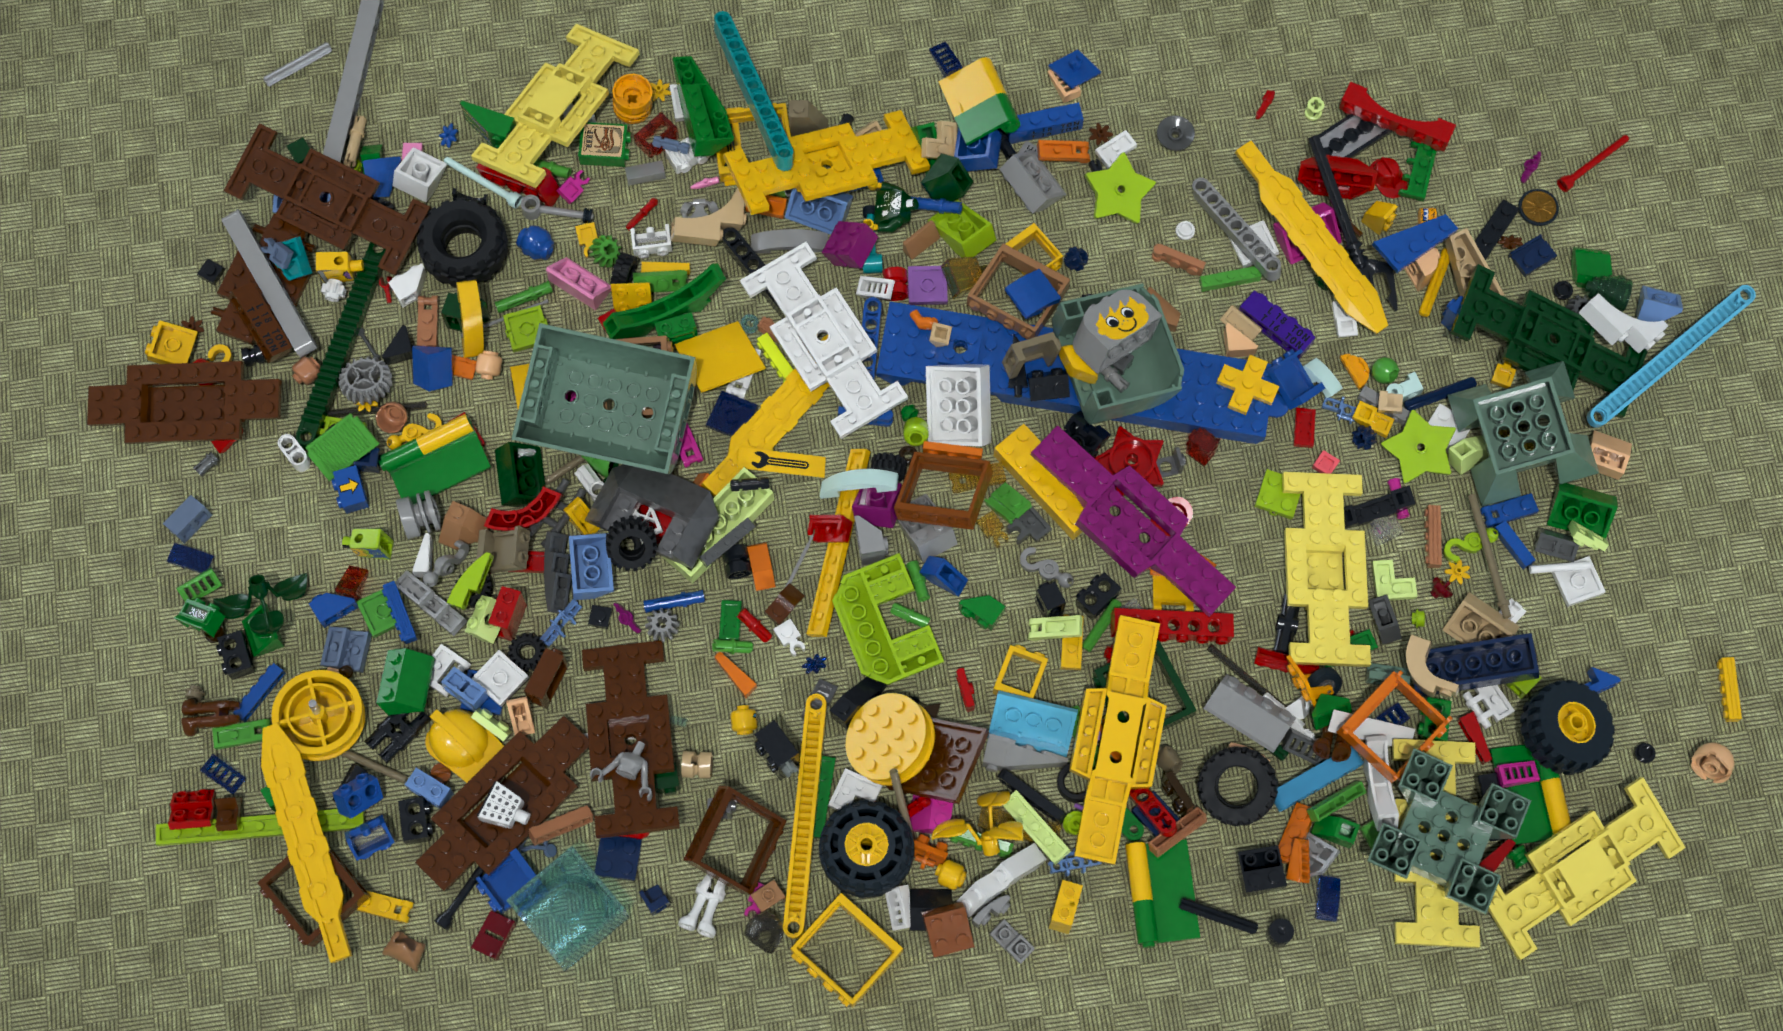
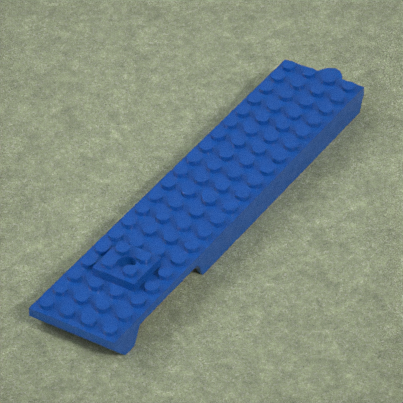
M890 301L876 376L890 384L898 381L901 386H905L910 382L926 384V366L989 365L990 395H995L1001 402L1070 414L1082 411L1069 375L1070 397L1030 401L1029 384L1028 388H1022V397H1014V388H1008L1009 377L1002 361L1009 347L1013 344L1014 334L1020 342L1027 340L1018 332L1009 330L998 321L990 320L987 317ZM918 310L922 317H935L938 323L952 326L949 345L942 347L934 346L929 341L931 330L919 329L910 317V313ZM1043 327L1038 336L1054 332L1053 328ZM961 346L966 351L960 354L956 353L954 349ZM1177 349L1184 367L1182 390L1159 406L1111 420L1257 444L1265 440L1268 416L1282 417L1289 408L1281 394H1276L1272 405L1252 399L1246 415L1229 409L1228 405L1234 391L1216 384L1224 364L1243 371L1247 360ZM1059 354L1052 366L1047 367L1043 358L1024 363L1026 377L1027 374H1031V371L1043 370V372H1050L1053 368H1063V370H1066ZM1268 363L1267 366H1266V369H1268L1269 367H1271L1272 364H1269V363ZM1265 369L1261 379L1273 383Z

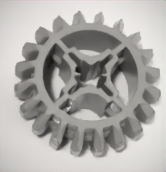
M369 355L366 359L360 356V360L356 361L353 359L352 364L346 363V368H342V374L339 375V386L342 394L346 396L348 401L352 400L354 404L360 402L362 406L365 402L371 405L372 401L379 402L380 397L385 398V393H390L393 377L389 366L385 365L383 360L379 361L377 357L371 359Z

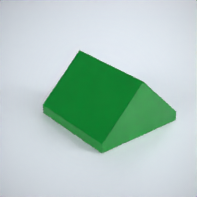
M266 604L267 611L271 612L272 610ZM262 605L258 606L242 620L254 657H259L284 647L279 631L261 635L251 630L250 620L258 614H264Z

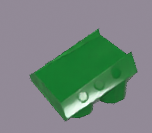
M1573 247L1571 271L1572 280L1575 282V285L1579 288H1586L1589 284L1595 285L1598 288L1612 287L1613 275L1610 253L1608 251Z

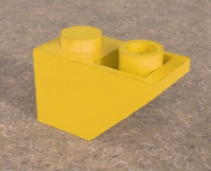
M1376 201L1366 211L1361 222L1378 235L1383 231L1387 232L1392 227L1393 220L1397 216L1395 212L1398 206L1392 203Z

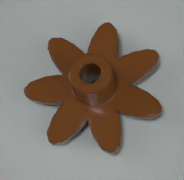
M1097 123L1096 129L1089 128V131L1093 134L1089 137V140L1096 139V145L1099 146L1101 141L1104 143L1108 142L1107 137H1112L1113 133L1107 132L1109 129L1108 125L1102 128Z
M1510 235L1509 238L1502 236V240L1498 241V244H1503V248L1507 247V249H1515L1516 245H1523L1521 242L1522 238H1514V235Z
M191 316L189 323L181 321L184 328L200 333L204 332V329L199 327L202 324V320L195 322L194 317Z

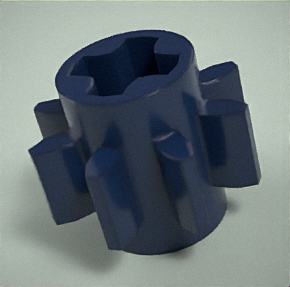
M1076 246L1068 249L1069 252L1065 253L1064 257L1065 265L1070 270L1075 269V271L1084 269V265H1087L1088 262L1086 251L1082 248L1077 249Z
M1364 425L1358 427V430L1352 432L1354 435L1352 442L1357 445V449L1364 447L1367 450L1371 448V445L1377 443L1375 440L1377 433L1372 430V426L1365 428Z

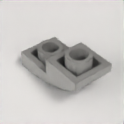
M1005 895L989 903L972 919V924L977 928L981 924L985 926L992 917L990 912L996 917L1000 913L1004 915L1011 906L1008 903L1011 897Z
M1002 919L989 932V935L1020 964L1035 950L1005 919Z

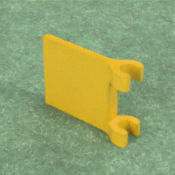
M1152 575V610H1162V605L1184 606V611L1194 612L1193 602L1166 577Z

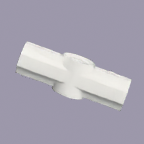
M589 464L582 465L574 474L589 493L592 501L595 502L598 495L593 493L595 490L601 489L604 483Z

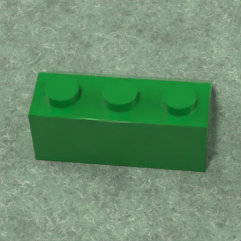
M1558 481L1552 497L1547 525L1569 531L1568 525L1573 520L1606 539L1618 508L1617 497L1569 483L1560 485Z
M407 648L388 650L376 704L387 715L423 712L435 658Z

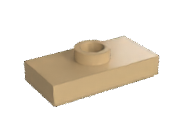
M1231 305L1220 319L1225 325L1230 323L1251 341H1254L1263 329L1234 305Z

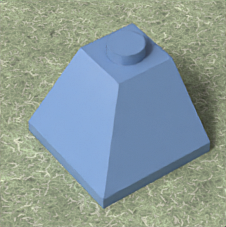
M1642 285L1636 311L1637 319L1648 322L1665 321L1682 312L1683 306L1680 295Z

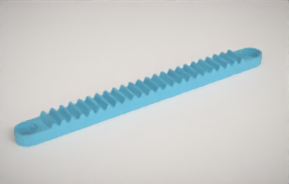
M1742 285L1722 300L1587 413L1588 423L1592 427L1599 428L1610 421L1753 302L1756 296L1754 289L1749 285ZM1741 291H1745L1748 294V300H1744L1741 297ZM1594 412L1601 414V422L1594 419Z

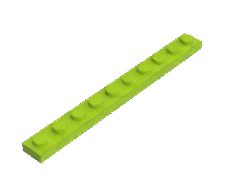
M338 809L320 810L317 812L323 832L351 830L365 823V810L352 819L339 814ZM276 814L240 817L238 830L217 832L215 826L216 819L212 820L211 827L169 830L168 823L156 824L157 846L284 836L282 828L278 824Z

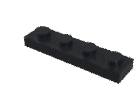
M1505 199L1502 200L1475 240L1485 261L1520 209Z

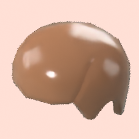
M394 401L385 403L376 414L377 426L386 433L399 432L407 422V410L401 404Z

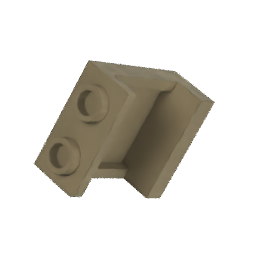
M1054 332L1011 344L1002 361L1009 379L1017 377L1023 364L1029 361L1043 358L1047 367L1052 366L1061 350L1060 340L1056 338Z
M515 526V530L495 533L486 529L479 530L476 560L486 552L494 556L488 574L527 569L530 531L521 526Z

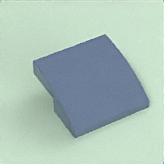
M329 627L320 665L337 669L348 665L353 669V672L363 673L372 634L363 631H351L348 628Z

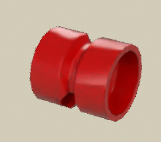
M903 267L884 269L882 271L883 279L895 280L891 299L885 300L902 301L907 299V269Z

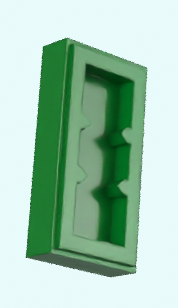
M721 601L720 640L734 638L735 641H739L741 621L736 616L742 610V601Z

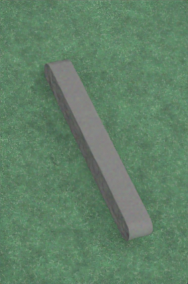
M237 209L222 218L224 226L298 356L302 358L317 349L316 342L266 254L261 251V245L244 215Z

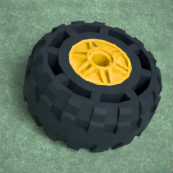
M859 800V802L848 803L842 806L841 809L830 816L820 835L819 858L826 876L839 890L859 898H875L883 896V894L898 887L906 878L913 863L914 839L908 823L897 810L879 801ZM867 845L870 846L871 849L863 850L862 847Z

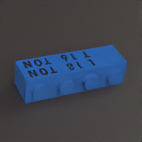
M1078 102L1017 115L1020 127L1015 132L1006 133V135L1009 137L1010 144L1081 130L1084 118L1080 104Z

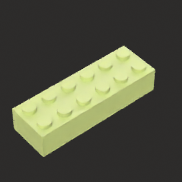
M744 467L732 480L738 479L741 481V479L757 477ZM729 482L713 498L719 519L700 556L747 517L753 522L774 501L773 491L769 488L731 491ZM663 557L692 584L711 566L709 565L706 568L698 558L693 569H690Z

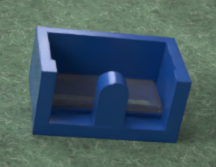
M383 815L344 833L356 861L367 859L374 852L386 850L395 843Z

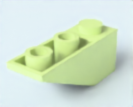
M1483 436L1465 438L1449 448L1448 462L1460 475L1489 457Z

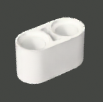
M282 435L278 440V446L284 456L297 471L304 472L308 470L311 461L306 452L292 435ZM293 443L290 448H285L286 444ZM298 458H304V460L301 463H296V460Z

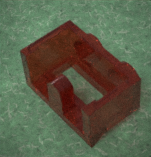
M662 112L634 135L635 144L650 158L659 155L663 151V147H654L653 143L649 144L645 138L649 135L652 136L660 125L668 128L660 135L662 139L676 140L678 136L677 127Z
M1204 428L1194 429L1186 443V446H1188L1186 454L1205 467L1215 455L1221 439L1214 438L1215 436Z

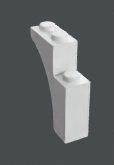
M1599 293L1579 311V314L1611 345L1617 341L1621 343L1625 340L1638 354L1644 349L1648 351L1656 342L1664 337L1665 333L1663 331L1668 327L1664 321L1648 322L1628 316L1612 306Z
M1386 735L1366 736L1365 744L1389 766L1388 740ZM1364 758L1363 770L1368 782L1367 802L1376 829L1380 831L1382 823L1398 829L1399 812L1394 799L1392 784Z
M1033 843L1004 860L991 873L976 881L957 902L963 903L967 916L971 917L1007 888L1038 869L1047 859L1036 844Z

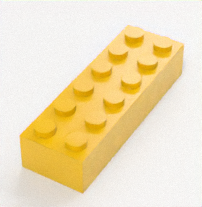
M1023 423L994 447L993 456L1064 532L1074 540L1083 532L1075 525L1083 507L1068 488L1030 455L1041 441Z

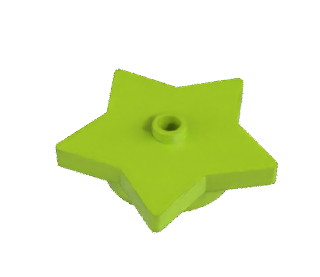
M1125 152L1119 154L1107 170L1089 172L1084 175L1095 193L1094 219L1117 214L1135 224L1140 222L1141 199L1156 182L1135 173Z
M1412 410L1403 432L1383 441L1381 446L1400 461L1404 484L1409 483L1425 472L1450 475L1451 469L1446 449L1456 428L1431 426L1415 410ZM1423 444L1425 446V449L1423 451H1419L1417 449V445Z

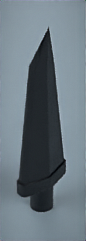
M1015 334L1013 335V344L1020 342ZM1023 364L1017 377L1009 379L1008 388H1014V397L1016 398L1022 397V388H1028L1025 364Z

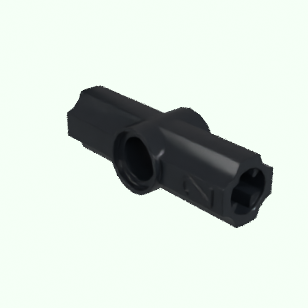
M1284 594L1281 613L1278 615L1275 628L1277 633L1273 651L1289 655V643L1293 642L1298 629L1300 607L1287 606V594Z

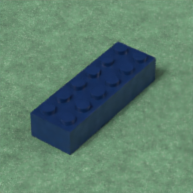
M1532 633L1430 649L1426 660V666L1434 676L1458 684L1459 691L1539 678V668ZM1414 684L1415 690L1422 697L1428 696Z

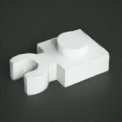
M791 619L773 629L783 647L790 645L792 656H797L794 651L795 647H800L803 652L805 651L804 643L797 640L801 637V634Z

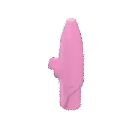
M717 176L704 178L690 187L691 189H701L717 184L720 181Z

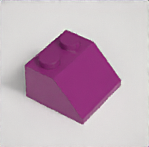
M898 483L897 491L877 493L876 488L860 489L852 505L854 519L855 516L859 515L874 526L893 528L897 520L894 506L902 484Z

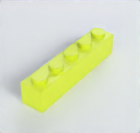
M765 333L757 338L756 345L760 350L762 349L764 357L769 359L771 367L776 369L778 377L782 378L784 383L786 381L785 378L793 371V368L769 334Z

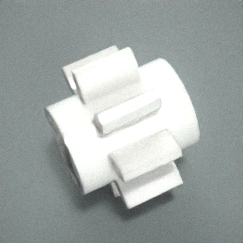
M329 279L327 283L322 284L321 292L325 295L324 298L326 300L339 302V299L345 298L347 289L344 288L345 286H343L342 281Z

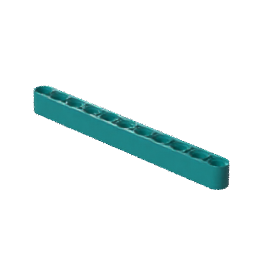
M725 11L717 12L714 16V32L776 167L779 170L788 171L793 167V148L731 15Z

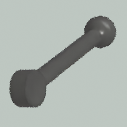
M360 328L358 336L362 337L373 358L377 357L380 360V355L376 354L364 335V329Z

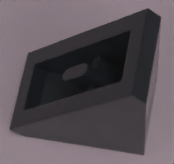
M405 325L401 326L382 355L387 365L413 359L412 343Z

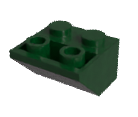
M941 153L921 181V184L931 199L940 200L944 198L947 201H954L964 197L973 184V180L959 158Z
M448 292L441 315L448 329L462 332L461 311L457 292L455 294ZM480 298L482 321L484 324L490 321L491 316L486 302Z

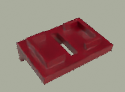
M490 910L471 948L497 961L517 923ZM486 930L503 937V940L500 941L486 934Z

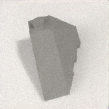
M989 733L982 764L983 767H986V770L991 772H998V770L1001 771L1002 769L1007 771L1064 767L1067 765L1068 758L1044 750L1039 753L1033 748L1034 746L1028 744L1026 746H1018L1015 744L1016 740Z

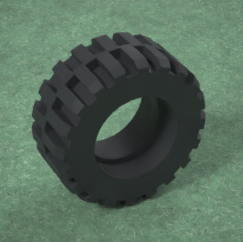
M1235 746L1215 753L1205 762L1199 773V781H1197V788H1199L1198 796L1203 803L1202 806L1205 811L1207 810L1210 816L1219 820L1220 823L1232 826L1250 825L1264 817L1274 805L1278 793V779L1276 778L1274 767L1269 763L1270 761L1263 757L1260 752L1248 747ZM1231 767L1246 768L1256 778V795L1252 801L1245 805L1236 806L1229 804L1220 795L1218 788L1219 779Z

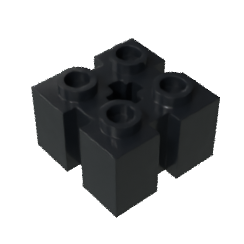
M1081 410L1072 415L1064 426L1065 432L1093 458L1099 453L1097 450L1103 447L1111 436L1100 425L1096 427L1090 425L1085 420Z

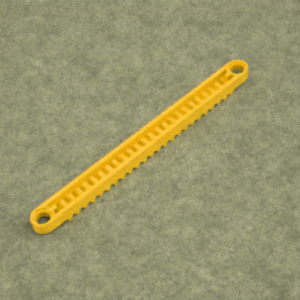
M817 693L807 698L805 706L783 920V931L791 939H798L803 935L808 905L827 711L825 698ZM813 700H820L822 707L818 710L812 709L811 702ZM792 922H796L800 926L799 931L795 934L788 931V926Z

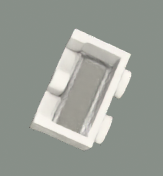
M665 224L666 231L654 232L653 227L646 228L647 233L635 234L634 228L630 229L634 256L647 258L649 254L657 253L659 256H665L672 252L669 224Z

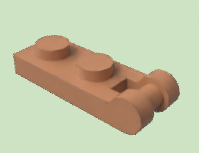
M1156 244L1153 248V261H1164L1169 263L1171 267L1184 269L1187 273L1194 276L1202 275L1206 262L1162 244Z
M432 295V297L418 296L417 346L437 347L438 295ZM425 305H432V309H425Z

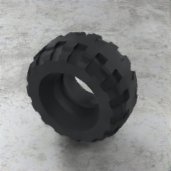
M456 198V201L449 202V200L442 202L441 206L438 208L434 207L427 213L428 217L422 220L419 226L417 246L425 268L437 281L443 284L448 283L451 287L457 288L456 282L476 280L477 283L482 281L485 283L492 278L494 273L500 271L504 259L507 258L508 238L504 224L493 208L484 205L482 201L471 199L470 201L466 200V198ZM470 233L481 238L478 249L468 256L456 257L446 252L448 243L457 235Z

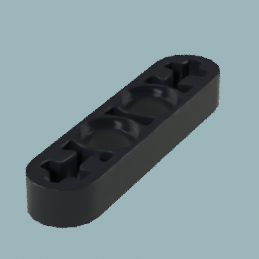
M1001 770L996 778L1013 792L1017 790L1029 804L1057 824L1061 825L1066 814L1060 808L1009 771Z

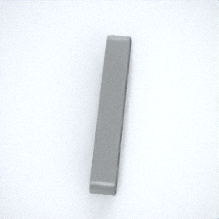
M1206 178L1195 179L1192 184L1194 199L1267 280H1278L1281 276V262ZM1215 201V202H1217V203H1215V204H1210L1209 202ZM1223 214L1229 215L1227 217H1221V215ZM1246 241H1252V243H1250V244H1247V243H1244V242H1246ZM1258 254H1263L1264 256H1263V257H1257L1256 255H1258ZM1274 267L1276 270L1271 271L1269 268Z

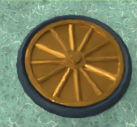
M1543 189L1529 190L1522 195L1519 201L1518 208H1520L1519 212L1522 218L1535 226L1550 224L1556 219L1559 212L1556 198L1550 192Z

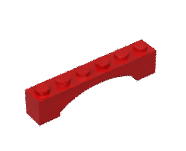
M1350 81L1339 106V109L1343 110V112L1356 115L1364 121L1373 122L1383 129L1395 131L1400 136L1412 138L1417 143L1429 145L1434 150L1445 152L1456 124L1438 118L1437 121H1416L1393 114L1369 96L1367 93L1368 88Z

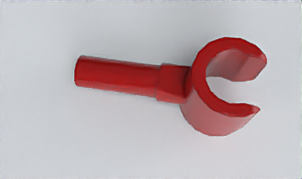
M387 276V281H391L392 277ZM382 277L379 280V285L384 288L387 304L392 303L389 283L385 284Z

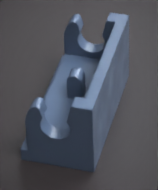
M190 495L168 517L163 525L185 544L212 514L203 504Z

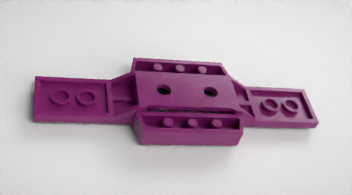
M1058 425L1031 452L1030 455L1068 488L1082 505L1083 510L1075 525L1133 578L1138 577L1149 569L1154 570L1166 577L1208 617L1236 588L1234 584L1181 537L1189 519L1130 465L1112 475ZM1115 486L1119 490H1121L1129 499H1131L1140 509H1142L1151 519H1153L1161 528H1163L1170 536H1166L1164 532L1158 529L1148 518H1146L1139 510H1137L1133 504H1131L1118 491H1116ZM1110 507H1118L1120 515L1112 516L1109 511ZM1141 533L1149 535L1150 541L1148 543L1140 541L1139 535Z

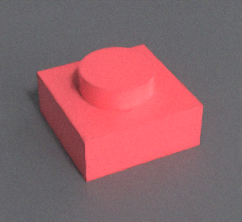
M1323 450L1312 468L1319 473L1332 474L1340 460Z

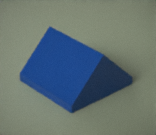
M412 346L413 384L429 392L453 385L452 348Z

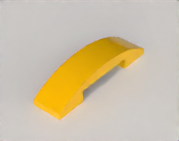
M477 281L456 282L463 332V357L478 356L484 351V335Z

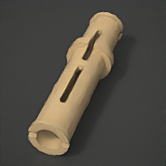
M364 116L355 117L353 128L349 132L350 140L344 159V164L348 167H351V163L352 167L356 165L360 144L365 136L364 128L367 119Z

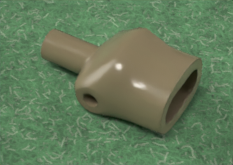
M1159 745L1156 764L1166 774L1173 771L1176 775L1182 768L1183 761L1172 747H1162Z

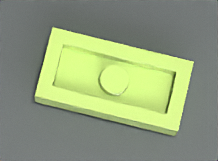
M485 708L475 710L471 716L472 719L502 741L508 739L512 734V731L509 730L510 727L505 722L497 721L493 718V714Z

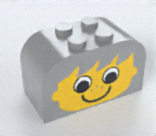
M1132 290L1117 291L1111 296H1105L1098 304H1092L1086 310L1073 339V348L1076 354L1098 374L1150 341L1162 318V314L1139 293Z

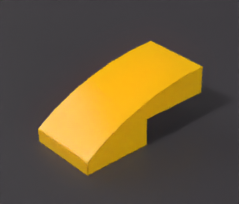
M1359 401L1352 419L1360 425H1364L1365 428L1372 426V430L1375 433L1387 438L1395 419L1378 413V408Z

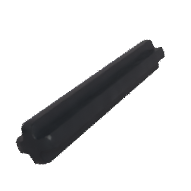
M1182 898L1179 902L1181 910L1250 934H1255L1258 930V923L1187 898Z

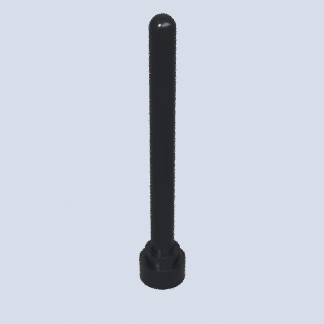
M479 866L447 911L441 915L439 914L434 920L443 929L448 931L453 924L452 916L477 883L475 878L481 877L484 873Z

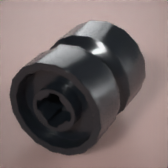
M733 545L722 555L724 563H727L725 565L727 579H741L752 574L750 561L747 560L749 554L746 545Z

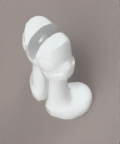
M706 874L696 887L695 892L698 895L694 906L687 916L679 919L678 925L686 930L694 931L705 901L708 900L697 932L705 937L714 938L716 930L712 925V919L718 903L722 902L725 898V884L717 881L713 893H709L713 877Z

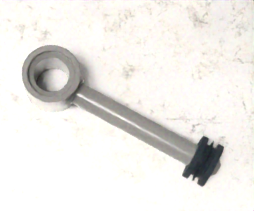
M526 195L521 200L523 216L528 220H536L540 217L541 213L583 219V223H591L594 218L593 209L587 210L585 208L584 211L544 206L535 195ZM528 206H535L534 209H527Z

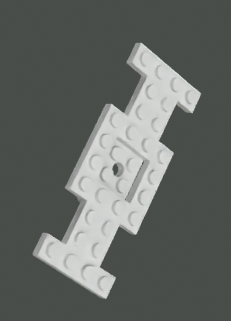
M804 242L741 279L740 283L750 298L767 289L777 303L785 318L771 325L770 330L810 392L826 382L830 385L846 412L830 421L840 439L908 400V396L898 381L883 390L879 389L862 363L863 360L877 353L875 345L837 287L822 296L817 294L801 269L817 260L808 243ZM820 333H827L828 338L826 340L820 341L817 338Z

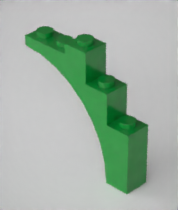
M713 263L694 280L675 292L637 308L613 312L602 324L610 339L647 336L655 327V322L676 317L683 313L701 312L711 301L709 297L726 278L719 264Z

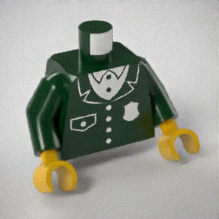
M877 180V184L867 186L870 190L880 188L876 192L874 223L871 219H865L863 223L870 226L873 231L893 233L903 224L910 221L911 211L917 210L919 207L918 201L915 198L912 199L904 189L884 181L880 183Z

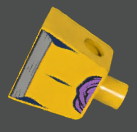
M316 252V271L324 283H327L329 279H337L342 282L353 281L356 271H364L363 260H353L348 252Z

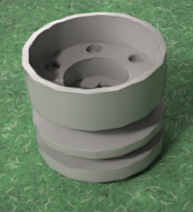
M429 490L424 491L425 501H422L420 493L416 494L417 503L415 504L412 503L409 496L396 500L400 519L408 540L420 537V527L422 526L425 527L429 534L432 533L430 527L432 523L436 531L441 530L440 512L436 500L432 497Z

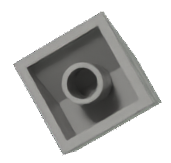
M859 515L855 516V532L861 565H870L885 559L889 549L887 537H883L880 529Z

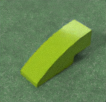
M486 552L479 557L459 578L447 600L450 606L466 611L472 593L481 594L494 559L491 553Z

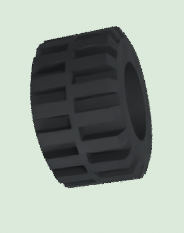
M629 516V519L626 520L625 517L620 518L621 522L617 520L613 522V527L610 526L608 533H606V550L612 564L617 563V568L619 569L625 567V571L630 569L638 571V567L644 569L646 568V563L650 565L652 557L655 558L657 541L653 527H649V522L646 520L642 522L640 517H637L636 520L633 516ZM630 536L638 537L643 541L641 547L634 551L623 549L620 543L623 539Z

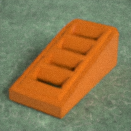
M1294 839L1286 879L1300 883L1310 882L1309 840Z

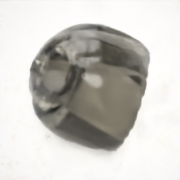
M762 912L750 919L745 927L744 935L755 946L767 953L773 954L784 935L783 923L776 915L770 912Z

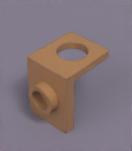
M772 880L751 894V898L761 913L779 901L783 903L786 901L775 880Z

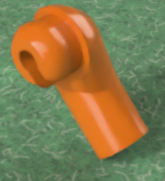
M918 310L910 313V317L919 329L931 330L933 322L938 323L935 317H922Z

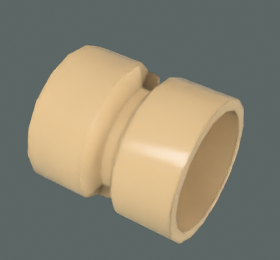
M683 751L682 778H694L695 775H698L702 779H711L713 753L700 752L697 755L695 751Z

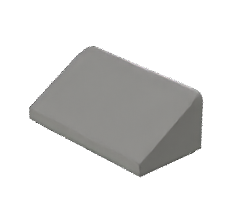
M662 160L625 167L628 186L666 178Z

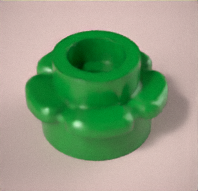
M913 404L906 405L901 410V418L906 422L912 417H917L919 411Z

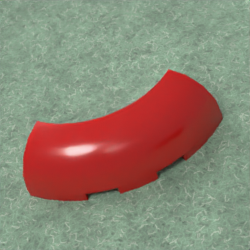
M543 486L538 496L522 509L501 511L491 508L484 527L498 531L515 530V526L531 527L543 520L554 510L562 494Z

